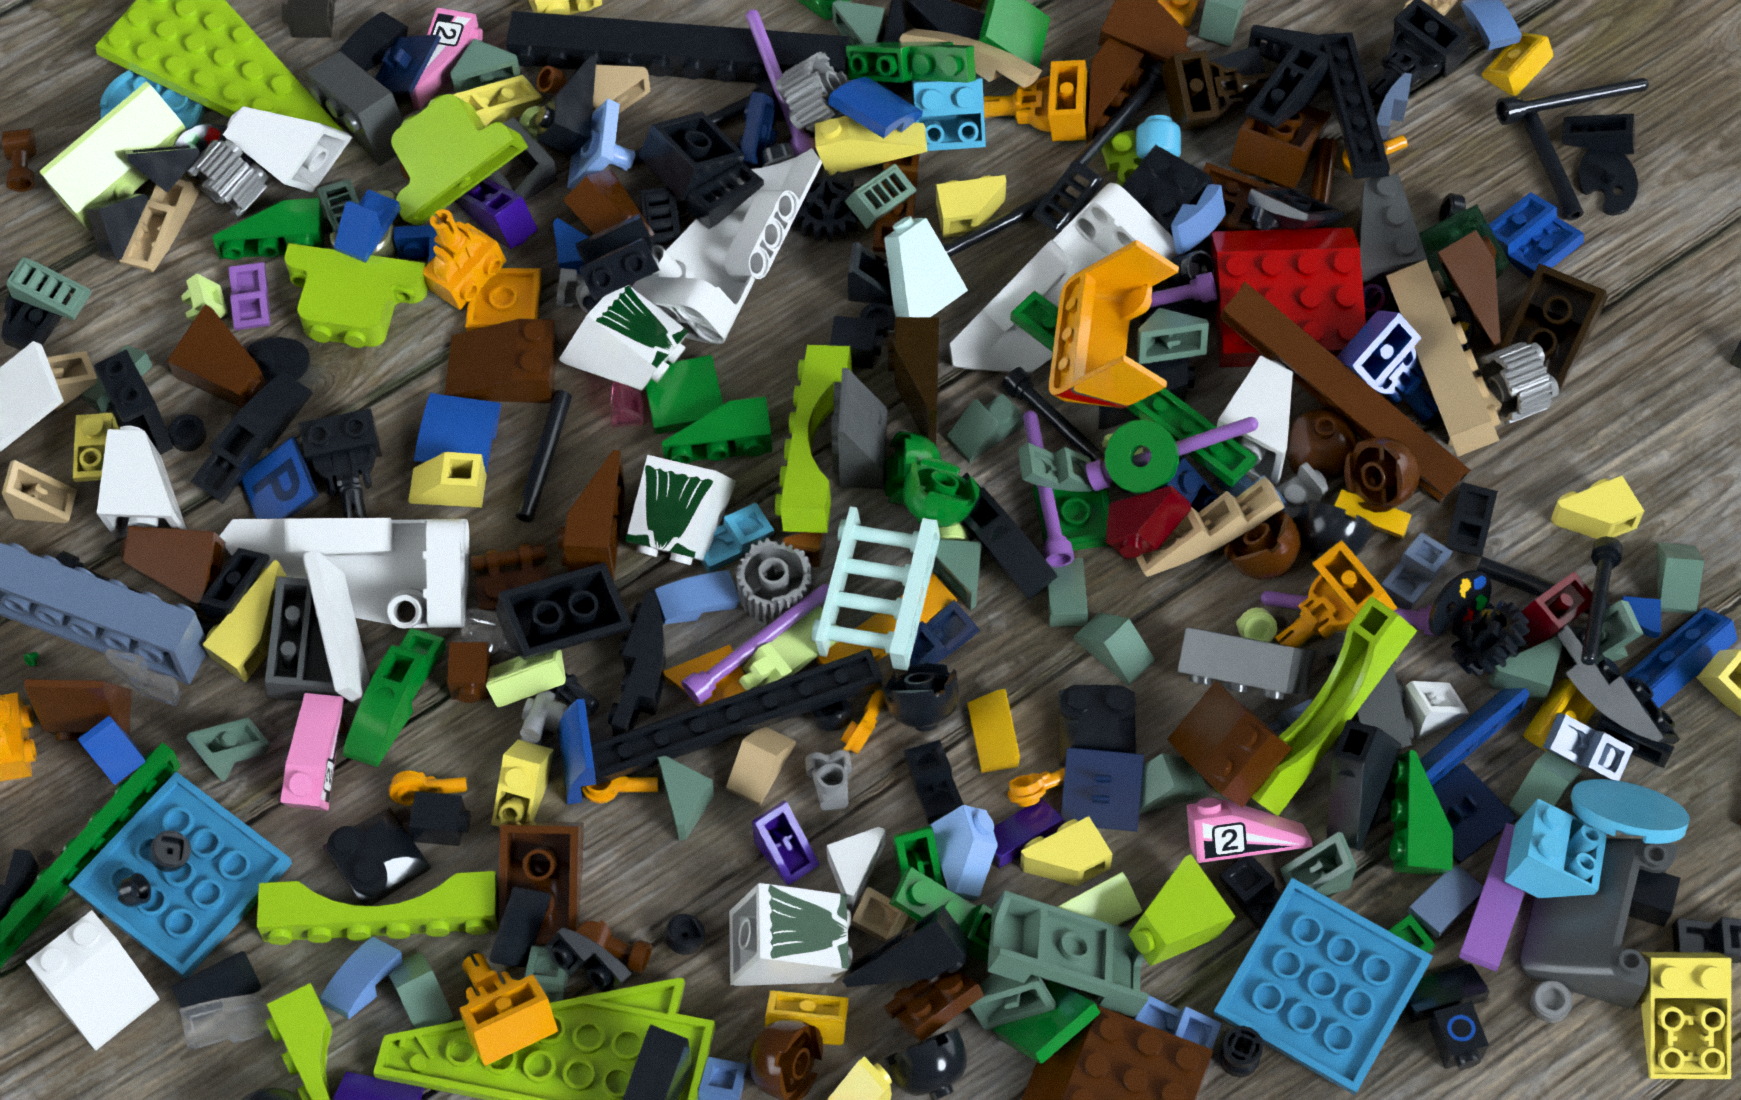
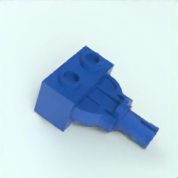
M1378 310L1336 358L1379 394H1384L1391 402L1399 403L1404 399L1420 420L1426 421L1434 415L1430 408L1437 412L1438 406L1436 402L1421 386L1422 380L1420 378L1424 376V372L1417 365V356L1414 346L1421 337L1399 312Z

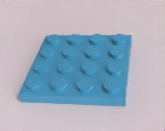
M175 772L68 886L82 900L175 973L186 979L258 902L259 883L276 882L292 865L290 857L178 772ZM164 831L181 833L187 838L191 847V853L185 865L174 872H164L157 869L149 858L151 843L158 834ZM140 873L150 884L151 898L147 903L137 907L124 906L117 899L120 896L119 892H116L117 885L125 877Z
M1291 878L1216 1006L1214 1015L1234 1027L1246 1026L1254 1029L1259 1033L1263 1043L1349 1093L1356 1095L1433 956L1296 879Z

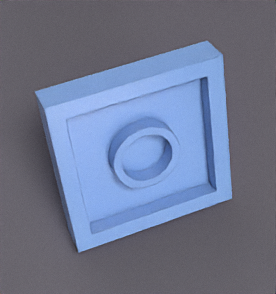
M607 99L592 113L590 139L571 156L567 188L573 190L586 176L602 172L609 164L617 166L624 171H628V168L630 169L632 166L635 151L615 144L619 103Z

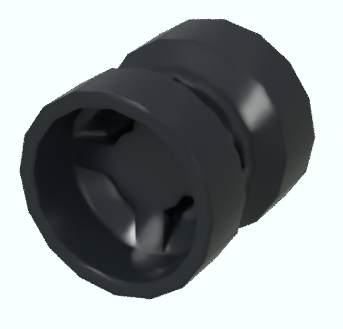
M1201 250L1173 257L1170 261L1179 267L1178 273L1167 278V280L1174 288L1190 284V280L1196 279V275L1212 272L1214 278L1215 263L1207 252Z
M1246 1026L1235 1027L1228 1031L1224 1037L1219 1057L1225 1072L1239 1078L1247 1077L1255 1072L1264 1047L1259 1033Z

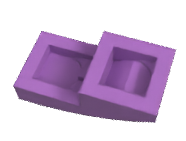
M264 262L228 267L234 330L270 326L269 293Z

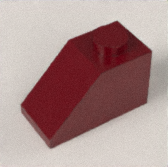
M1172 485L1109 503L1106 542L1125 559L1139 557L1141 554L1155 551L1190 512L1191 503Z
M1575 571L1540 595L1521 611L1529 620L1526 626L1530 629V632L1522 636V638L1530 648L1551 639L1566 625L1590 608L1592 591Z

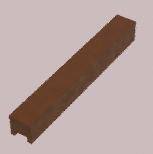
M1246 282L1241 285L1238 293L1223 308V313L1219 317L1222 322L1265 358L1278 361L1287 369L1293 371L1292 380L1325 408L1344 415L1353 426L1356 434L1363 440L1391 437L1404 442L1413 451L1418 460L1420 469L1418 486L1438 503L1471 471Z

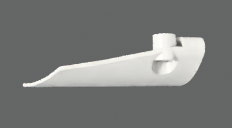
M811 148L799 156L781 163L751 169L764 180V185L711 229H707L695 219L666 251L662 246L655 245L660 271L636 281L632 288L687 329L689 332L685 338L704 343L723 344L755 279H762L768 273L822 164L818 155ZM739 178L736 180L740 185L745 184Z
M1108 183L948 345L952 367L1010 373L1016 367H1022L1027 373H1032L1052 359L1053 352L1010 320L1011 312L1035 290L1056 307H1059L1061 290L1071 276L1135 240L1140 241L1170 261L1173 257L1181 255L1176 254L1173 237L1124 188L1116 183Z
M232 519L220 535L226 542L225 548L232 556L238 548L268 554L270 560L264 568H268L274 560H277L286 576L290 578L308 579L303 554L313 550L318 551L344 572L355 618L391 624L404 629L464 627L469 578V524L467 519ZM405 600L411 602L416 610L415 617L410 622L402 620L398 614V607Z

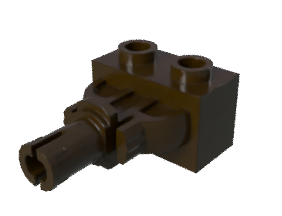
M1206 50L1173 54L1161 67L1171 118L1173 122L1180 126L1181 132L1207 129L1217 118L1225 114L1228 109L1240 107L1243 104L1242 96L1257 95L1266 84V80H1269L1271 77L1269 72L1253 75L1236 73L1237 68L1235 66L1223 67L1216 62L1208 61Z

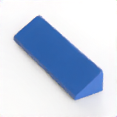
M1706 607L1702 608L1624 676L1640 678L1645 681L1653 691L1654 696L1652 700L1660 708L1696 677L1719 650H1727L1736 642L1737 635L1733 620Z
M1526 688L1501 690L1419 759L1432 787L1524 709L1529 697V691Z

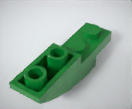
M884 42L846 46L849 80L861 77H868L873 81L901 83L910 80L969 83L976 80L974 46L953 45V42Z
M411 628L399 647L390 646L373 675L355 714L343 748L344 757L375 767L379 766L413 713L412 700L446 649L443 637Z
M914 868L906 869L889 904L917 921L943 905L971 941L967 954L988 963L992 909L985 904L975 906Z

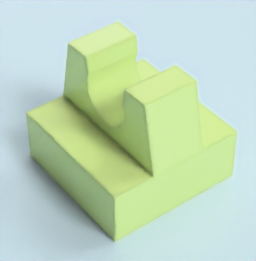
M195 274L186 280L188 290L181 295L184 303L193 306L192 309L186 312L187 319L194 321L205 304L212 307L220 319L228 314L219 284L199 274Z
M768 642L760 646L744 665L743 670L747 674L742 676L739 682L748 691L788 677L792 670L771 643Z

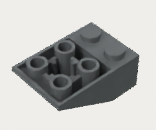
M842 368L841 382H834L833 403L835 408L831 424V436H833V473H839L840 487L883 489L887 407L848 368Z

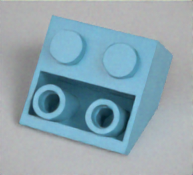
M976 74V80L969 83L911 80L912 104L923 111L922 117L915 122L924 123L927 151L986 147L983 80L981 76Z
M1537 799L1514 826L1504 881L1537 898L1594 895L1599 889L1607 833L1599 831L1581 819Z

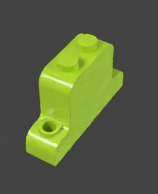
M453 94L439 95L429 102L428 107L420 113L406 118L402 122L401 127L394 132L391 139L392 147L410 177L409 184L396 197V201L400 204L401 210L399 213L402 219L415 226H422L430 220L432 215H436V211L445 209L527 149L528 146L521 134L501 122H494L485 128L474 107Z
M288 243L285 253V262L290 275V281L297 287L303 288L297 311L304 333L317 342L326 343L332 341L346 343L355 348L363 346L376 347L386 339L395 306L398 303H418L428 293L429 287L423 276V269L426 267V263L371 255L365 263L336 250Z

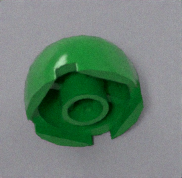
M899 431L895 434L890 444V447L896 448L894 457H887L885 463L884 493L885 496L891 497L888 500L889 504L906 506L903 498V487L911 464L915 461L916 465H919L922 458L940 460L942 458L937 446L925 436ZM924 478V480L922 481V486L927 485L929 481L928 478Z
M922 458L919 465H916L915 461L911 464L906 475L903 487L904 502L910 513L920 524L922 518L937 520L939 528L955 526L970 514L976 504L980 491L976 481L971 476L966 481L958 475L961 468L940 459ZM924 478L929 480L926 486H922Z

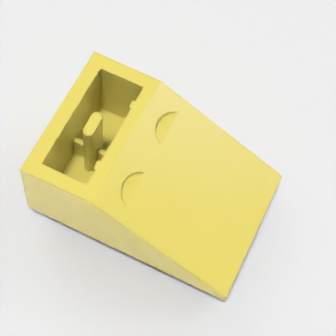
M1639 952L1646 960L1649 968L1646 987L1640 996L1649 1078L1731 1079V958L1721 953Z

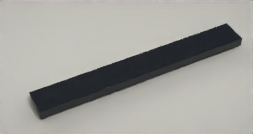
M867 649L593 743L591 748L596 785L659 764L658 757L667 756L674 759L882 687L883 677L872 651Z

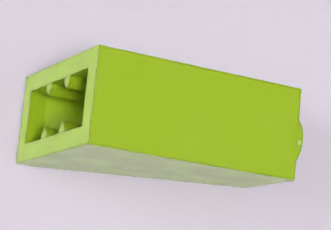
M1190 854L1185 856L1128 935L1149 966H1152L1219 938L1236 916Z

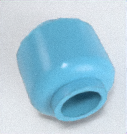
M1165 115L1149 116L1145 119V122L1137 127L1136 153L1142 160L1155 144L1177 157L1181 155L1180 126L1173 122L1171 117Z

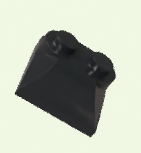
M1288 186L1253 188L1250 190L1247 200L1250 209L1249 217L1255 220L1254 226L1263 230H1274L1275 227L1288 230L1320 228L1342 219L1345 212Z
M1072 685L1060 690L1058 694L1059 766L1066 765L1067 748L1136 754L1135 692L1121 685Z
M391 808L368 818L354 827L343 826L336 829L328 838V842L323 845L325 853L361 906H373L431 869V866Z

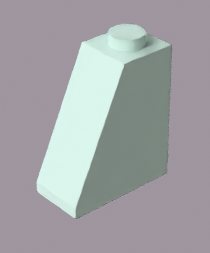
M908 216L892 226L894 231L887 235L884 240L895 320L896 317H931L968 291L927 218L912 219L911 216Z

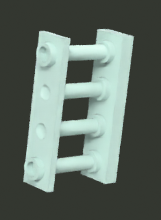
M850 506L847 519H841L839 524L838 541L841 542L821 619H815L813 624L812 641L816 642L819 655L823 657L828 655L831 640L885 649V653L890 655L894 669L908 671L940 541L937 520L922 518L920 530H914L913 534L861 526L857 507ZM857 540L909 548L910 552L914 553L911 564H905V567L852 558ZM848 574L902 582V586H905L903 598L897 597L895 601L844 592ZM840 607L893 615L894 620H897L895 631H889L888 634L835 626Z

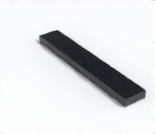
M1353 33L1321 34L1320 36H1323L1321 51L1328 54L1327 80L1353 178L1389 177L1390 166Z

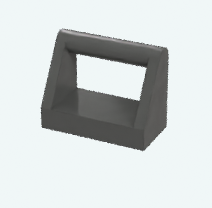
M512 117L503 124L520 133L528 148L518 154L517 157L527 166L531 173L516 190L498 170L487 178L519 194L525 202L555 183L557 176L554 160L524 127Z

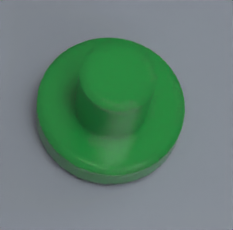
M37 652L26 653L23 656L27 665L35 666L37 664V658L39 657Z

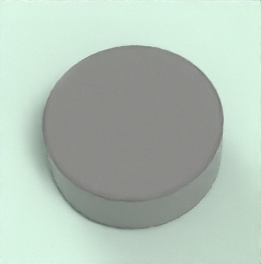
M1551 980L1540 983L1535 988L1530 999V1006L1535 1016L1547 1023L1562 1021L1568 1015L1573 1004L1569 989L1562 983Z

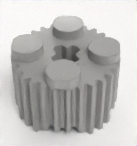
M822 52L812 55L782 74L783 76L776 81V89L780 96L786 99V103L789 104V109L792 110L789 113L790 120L798 130L806 127L807 130L814 132L815 123L846 116L830 106L828 102L830 93L849 82L847 75H844L842 71L839 73L835 72L833 66L830 67L828 61L830 58Z
M226 139L225 142L213 140L186 170V173L190 177H199L201 182L197 186L216 204L226 202L232 207L229 213L235 218H239L267 188L265 181L269 176L255 163L250 166L240 157L243 154L242 150L229 139Z
M1519 342L1480 357L1481 359L1478 360L1479 368H1482L1484 371L1482 375L1485 378V385L1502 404L1499 414L1503 415L1501 420L1506 425L1548 409L1550 403H1552L1551 398L1559 395L1557 381L1547 373V367L1543 365L1545 360L1543 349L1536 342L1528 345L1526 342Z
M768 538L765 539V542L759 540L758 545L751 544L749 553H745V558L740 560L741 565L737 566L736 579L740 604L744 606L745 612L749 611L751 618L754 616L757 624L768 626L812 592L809 558L805 556L804 550L799 551L798 548L793 550V545L791 544L786 547L785 542L778 545L777 541H770Z

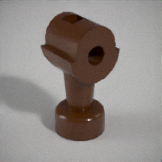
M33 129L3 131L2 145L7 160L12 161V168L6 173V186L16 192L29 191L35 186L34 172L28 168V158H32L37 152Z
M600 920V923L587 921L579 927L577 933L599 944L615 958L626 960L629 970L642 974L646 969L652 953V944L642 940H637L633 945L612 936L610 928L602 920Z

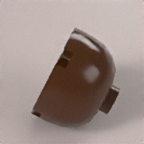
M1327 408L1311 409L1299 415L1288 429L1286 456L1290 462V468L1294 473L1298 474L1299 466L1307 462L1313 470L1321 472L1327 482L1329 478H1334L1340 475L1339 478L1344 476L1345 459L1348 453L1353 452L1356 444H1358L1356 432L1344 415Z
M1391 437L1370 438L1356 444L1354 451L1348 453L1345 459L1344 475L1350 493L1356 492L1365 501L1358 504L1364 509L1378 513L1395 509L1412 497L1419 484L1420 469L1416 456L1404 442Z
M1280 510L1254 529L1225 544L1224 552L1243 575L1256 580L1273 579L1285 575L1295 563L1301 548L1300 533L1287 512L1284 513Z
M785 1019L770 1023L752 1040L748 1048L749 1068L754 1083L761 1091L778 1100H801L808 1094L816 1081L818 1073L810 1072L814 1066L815 1059L822 1061L823 1038L817 1027L803 1021Z

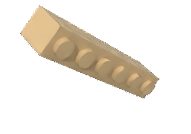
M1427 260L1387 275V280L1401 315L1421 337L1414 348L1457 457L1500 441L1495 426L1500 425L1501 422L1494 405H1485L1483 399L1490 397L1482 376L1474 378L1472 372L1478 370V366L1471 349L1463 351L1461 345L1468 342L1461 324H1452L1451 318L1457 315L1450 297L1448 296L1443 299L1440 292L1445 291L1446 288L1439 271L1432 273Z

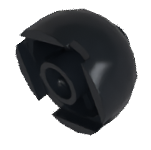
M1309 500L1308 503L1302 502L1296 527L1300 533L1301 545L1312 552L1310 559L1316 561L1341 540L1357 556L1369 540L1373 528L1372 523L1359 515L1356 516L1355 521H1352V517L1345 514V509Z
M938 663L915 664L908 667L907 674L896 677V673L893 671L884 677L882 689L887 710L898 722L909 727H915L917 731L934 730L938 727L939 723L945 721L956 709L959 696L957 671L953 669L949 673L947 665Z
M958 1028L907 1047L908 1049L900 1054L896 1052L884 1058L888 1070L898 1087L905 1093L913 1096L929 1094L931 1100L942 1098L954 1092L951 1084L962 1077L967 1063L965 1045Z

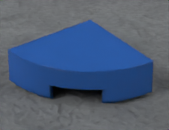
M1623 596L1622 600L1629 602L1643 634L1652 638H1659L1661 634V599Z

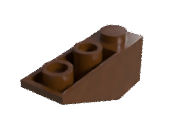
M1108 37L1091 62L1086 144L1107 124L1116 111L1118 112L1127 102L1129 92L1132 88L1137 89L1141 85L1146 73L1143 69L1144 54Z

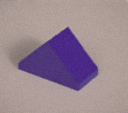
M781 801L752 821L755 845L786 885L789 886L820 865L787 801Z

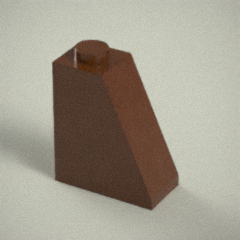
M1115 0L1100 30L1098 45L1103 46L1108 37L1144 54L1143 64L1150 66L1156 60L1167 62L1173 54L1191 51V48L1186 46L1189 33L1157 0Z
M611 169L586 176L563 199L594 235L640 214L651 238L655 235Z
M206 304L167 360L177 379L240 408H243L266 384V380L256 362L212 307Z
M129 526L127 537L123 539L121 544V556L123 562L135 572L202 609L199 603L221 573L226 542L214 531Z

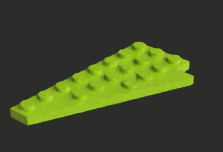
M136 0L95 45L97 55L180 95L187 96L189 99L229 118L242 107H248L320 123L343 131L226 0Z
M674 978L551 1002L550 1007L558 1032L484 1066L471 1044L463 1020L384 1035L373 1074L378 1079L484 1100H622L651 1024L688 1039L693 1067L678 1100H698L699 1087L716 1026L713 1020L678 1014L685 980L684 978Z

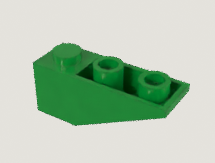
M319 198L283 200L214 234L213 242L219 259L238 260L246 257L261 256L272 258L277 255H285L288 243L324 248L325 218Z
M766 396L731 400L662 441L664 459L689 464L692 461H722L728 457L743 455L756 457L763 453L772 452Z
M1409 750L1397 756L1391 771V781L1395 784V799H1393L1390 807V818L1394 822V837L1389 847L1390 859L1394 860L1393 872L1439 876L1452 871L1453 831L1416 751Z

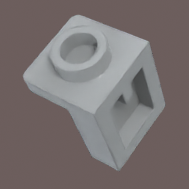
M1305 462L1299 466L1297 476L1276 489L1287 501L1285 513L1287 512L1292 521L1296 523L1303 501L1308 503L1309 500L1325 503L1328 485L1322 473L1318 470H1313Z

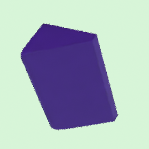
M1040 798L1037 804L1025 807L997 824L993 830L998 844L993 857L994 863L1000 869L1021 856V850L1029 841L1039 836H1043L1045 839L1053 835L1064 824V819L1047 802Z
M346 1071L333 1100H421L424 1088Z

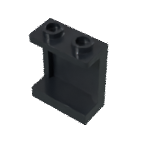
M640 214L575 243L576 249L584 263L580 267V274L594 301L660 271L655 244Z
M127 349L94 365L95 371L112 401L109 404L120 426H135L145 431L160 455L174 449L156 402Z

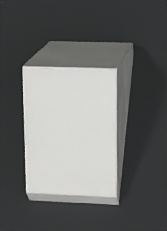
M1411 681L1405 687V701H1402L1405 716H1409L1412 721L1414 734L1417 739L1450 725L1469 714L1450 683Z
M876 827L827 845V861L840 893L847 895V908L850 910H854L886 845L885 829Z

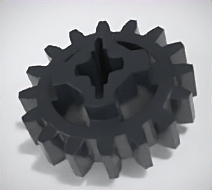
M823 170L821 178L815 176L793 221L794 226L801 225L804 236L811 231L814 232L815 241H818L821 235H826L828 242H832L833 235L835 234L845 239L846 230L849 229L856 232L857 222H861L845 201L861 186L854 187V178L852 177L847 178L845 181L842 180L841 172L839 171L834 177H829L827 170ZM826 202H829V211L826 209Z
M1501 600L1496 608L1492 603L1487 604L1486 609L1482 613L1476 610L1474 612L1475 618L1472 621L1465 620L1462 631L1455 633L1459 641L1451 645V648L1455 651L1452 654V658L1467 674L1470 675L1473 672L1477 677H1480L1484 670L1489 675L1493 674L1495 666L1500 665L1504 668L1506 666V659L1509 656L1516 657L1518 655L1516 652L1518 647L1526 644L1522 636L1530 632V629L1526 626L1529 620L1512 602L1507 605Z

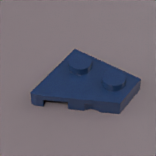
M751 93L750 101L747 102L744 110L746 121L744 135L740 137L738 142V148L745 154L742 162L757 168L763 167L759 157L760 153L764 149L773 146L777 139V131L772 130L777 117L784 118L779 102L765 93Z

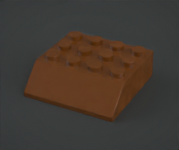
M1097 1006L1100 1014L1043 1064L1036 1063L1022 1097V1100H1196L1209 1068L1213 1050Z

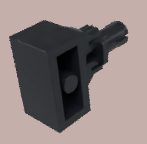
M1413 0L1394 18V36L1391 40L1390 51L1381 61L1385 70L1367 86L1370 98L1373 99L1377 95L1375 102L1382 103L1390 88L1404 73L1412 74L1410 87L1418 80L1427 79L1436 74L1446 78L1468 57L1469 34L1424 1Z
M371 408L299 423L304 454L311 471L315 470L327 483L328 493L331 496L337 495L334 483L337 480L344 517L355 518L353 511L356 510L357 518H368L360 475L363 477L365 488H371L370 473L375 465L376 457L382 456L377 426Z

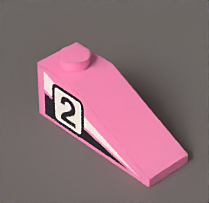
M436 8L427 35H439L441 39L415 89L410 94L414 109H421L451 81V71L473 38L482 41L483 30L478 28L476 14Z
M311 693L304 694L285 765L281 803L292 808L329 810L344 697Z
M1205 798L1199 800L1198 803L1187 805L1189 843L1197 863L1313 847L1312 839L1302 823L1248 806L1242 808L1236 803L1225 799Z

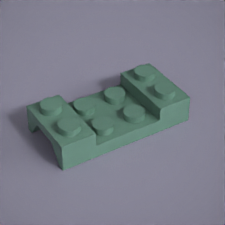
M1005 890L993 906L987 972L1025 983L1030 975H1035L1099 995L1098 1006L1132 1017L1137 1016L1149 998L1148 993L1140 991L1141 965L1144 957L1136 949L1134 942L1128 935L1131 930Z

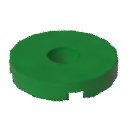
M1149 420L1130 421L1119 427L1110 437L1105 450V466L1111 479L1122 489L1136 494L1158 490L1167 482L1169 483L1175 476L1179 464V447L1172 434L1162 425ZM1147 447L1151 452L1150 462L1143 467H1137L1133 461L1134 454L1139 448Z

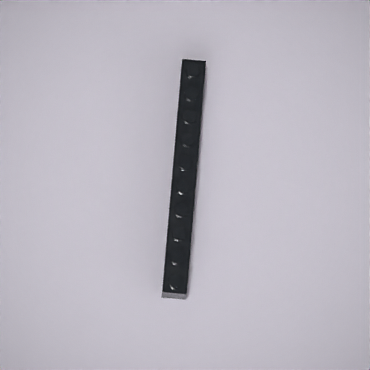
M512 11L506 46L508 52L517 56L519 66H551L558 69H578L592 56L596 58V65L644 67L648 70L649 75L656 77L671 76L692 80L711 79L723 82L737 81L755 84L769 79L751 29ZM766 30L782 74L812 55L822 52L830 58L828 61L830 67L833 66L835 72L839 73L842 71L844 75H847L846 46L849 45V36Z

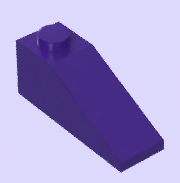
M489 178L484 179L455 201L491 238L509 249L523 244L531 234L538 230L522 196Z

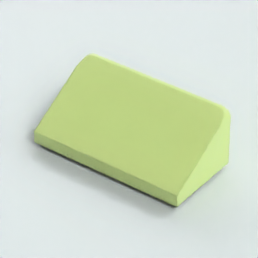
M820 606L816 607L770 642L792 670L789 676L794 675L819 656L816 642L812 641L811 636L815 619H821L823 609ZM831 640L830 647L833 646V645H834L835 643H837L838 641H832V640Z
M558 650L528 660H523L518 656L491 666L486 687L495 705L503 707L563 685L566 681L562 652Z
M1123 872L1058 906L1059 908L1116 926H1120L1143 913L1134 891Z

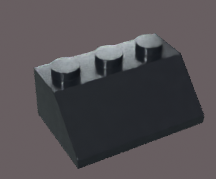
M605 562L499 592L496 616L508 645L523 660L632 628V624Z

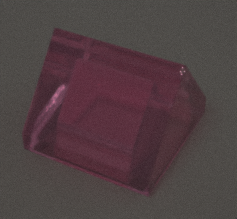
M614 381L610 395L612 427L642 425L644 423L642 392Z

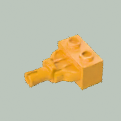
M1085 60L1051 61L1050 76L1040 78L1026 88L1018 86L1017 92H1014L1013 95L984 96V118L1015 116L1018 124H1030L1038 130L1051 132L1052 141L1087 140L1090 85Z
M440 209L435 212L437 218L433 215L430 218V224L437 234L434 241L440 247L437 245L433 247L436 256L423 269V276L432 293L461 311L469 301H472L478 295L479 290L490 278L499 273L507 260L496 240L469 223H455L453 215L449 210Z
M1341 540L1312 563L1320 575L1312 583L1308 598L1298 605L1302 611L1300 613L1301 616L1284 631L1276 635L1275 638L1281 645L1299 648L1315 634L1317 636L1321 634L1326 640L1335 632H1345L1370 596H1373L1393 611L1397 607L1383 587Z
M18 692L0 695V782L31 777V762L37 760L35 743L33 739H29L28 729L34 727L33 711L30 705L24 704Z
M473 954L479 965L477 967L470 956L463 961L462 969L474 985L478 996L472 987L467 988L466 997L469 1002L467 1005L460 1007L459 1010L470 1042L484 1066L558 1032L548 997L533 974L521 980L511 979L508 972L504 971L501 972L504 982L502 984L496 970L491 969L483 954Z

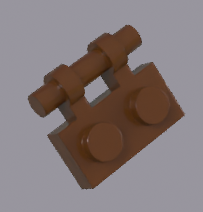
M1206 162L1202 171L1211 175L1215 185H1221L1225 208L1232 211L1230 216L1225 215L1218 227L1225 229V231L1253 230V224L1242 221L1244 215L1249 217L1250 214L1247 204L1250 190L1271 186Z
M529 543L519 544L517 549L497 552V549L485 550L486 554L471 557L474 571L489 570V576L475 578L481 617L496 615L499 592L550 578L548 565L535 568L533 566L534 560L547 558L545 544L530 546ZM522 564V570L501 573L500 566Z
M944 971L935 978L920 979L908 989L906 987L901 988L894 993L895 998L887 1003L884 1009L891 1019L895 1017L898 1019L902 1029L922 1042L981 999L984 994L979 984L961 971H955L950 974Z

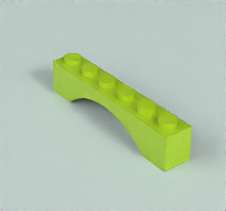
M807 345L805 359H799L798 380L801 381V385H795L793 393L794 407L797 408L796 412H790L789 433L792 434V438L786 439L784 446V458L788 462L787 466H781L780 488H783L782 494H776L775 515L781 516L783 531L828 533L832 507L829 480L819 470L811 455V449L821 424L835 408L833 403L834 382H841L842 368H848L852 372L850 346Z
M1370 596L1349 624L1339 657L1327 681L1301 716L1279 735L1292 747V750L1251 797L1276 816L1280 815L1343 731L1346 721L1352 719L1418 630L1392 609L1373 596Z
M495 871L455 873L440 886L419 897L401 903L382 906H356L333 901L313 892L299 881L259 883L257 928L263 941H268L274 945H287L292 940L306 939L313 943H326L331 941V938L345 937L353 941H365L370 939L371 936L384 935L392 939H405L410 934L423 933L432 937H444L449 935L450 932L466 931V933L471 935H483L488 933L489 930H498L499 883Z
M311 983L266 1004L272 1018L265 1022L274 1041L277 1042L283 1039L288 1049L281 1056L290 1075L293 1076L299 1073L304 1083L303 1086L297 1088L302 1100H332L328 1090L326 1064L328 1046L333 1029Z

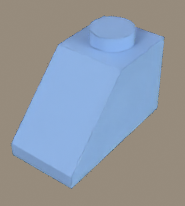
M962 805L930 825L933 828L939 862L948 890L961 898L975 900L981 895L998 844L993 832L994 824L987 810Z

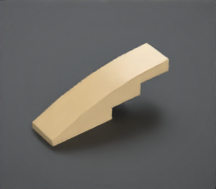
M913 29L902 34L899 39L901 42H953V45L974 46L975 73L989 82L1004 75L1023 88H1026L1035 83L1042 72L1041 69L1009 52L978 40L951 33Z
M184 173L168 193L156 184L122 259L119 260L121 264L151 272L155 271L182 228L200 192V188L197 186L201 182L200 179L190 177L187 173Z
M1264 476L1236 498L1226 491L1200 512L1191 507L1190 512L1157 550L1141 554L1136 559L1142 572L1147 577L1163 572L1220 548L1254 529L1285 508L1273 484Z

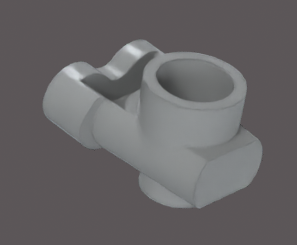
M561 268L556 306L572 308L573 304H579L583 311L589 313L603 297L594 301L582 275L578 274L576 269Z
M547 690L538 693L536 699L528 697L522 713V719L525 720L520 731L522 741L541 745V739L545 730L558 733L559 722L566 710V705L555 702V694Z
M838 750L829 755L818 752L807 755L805 757L806 773L814 781L821 809L834 810L846 808L849 803L848 774L852 772L850 753L845 750Z

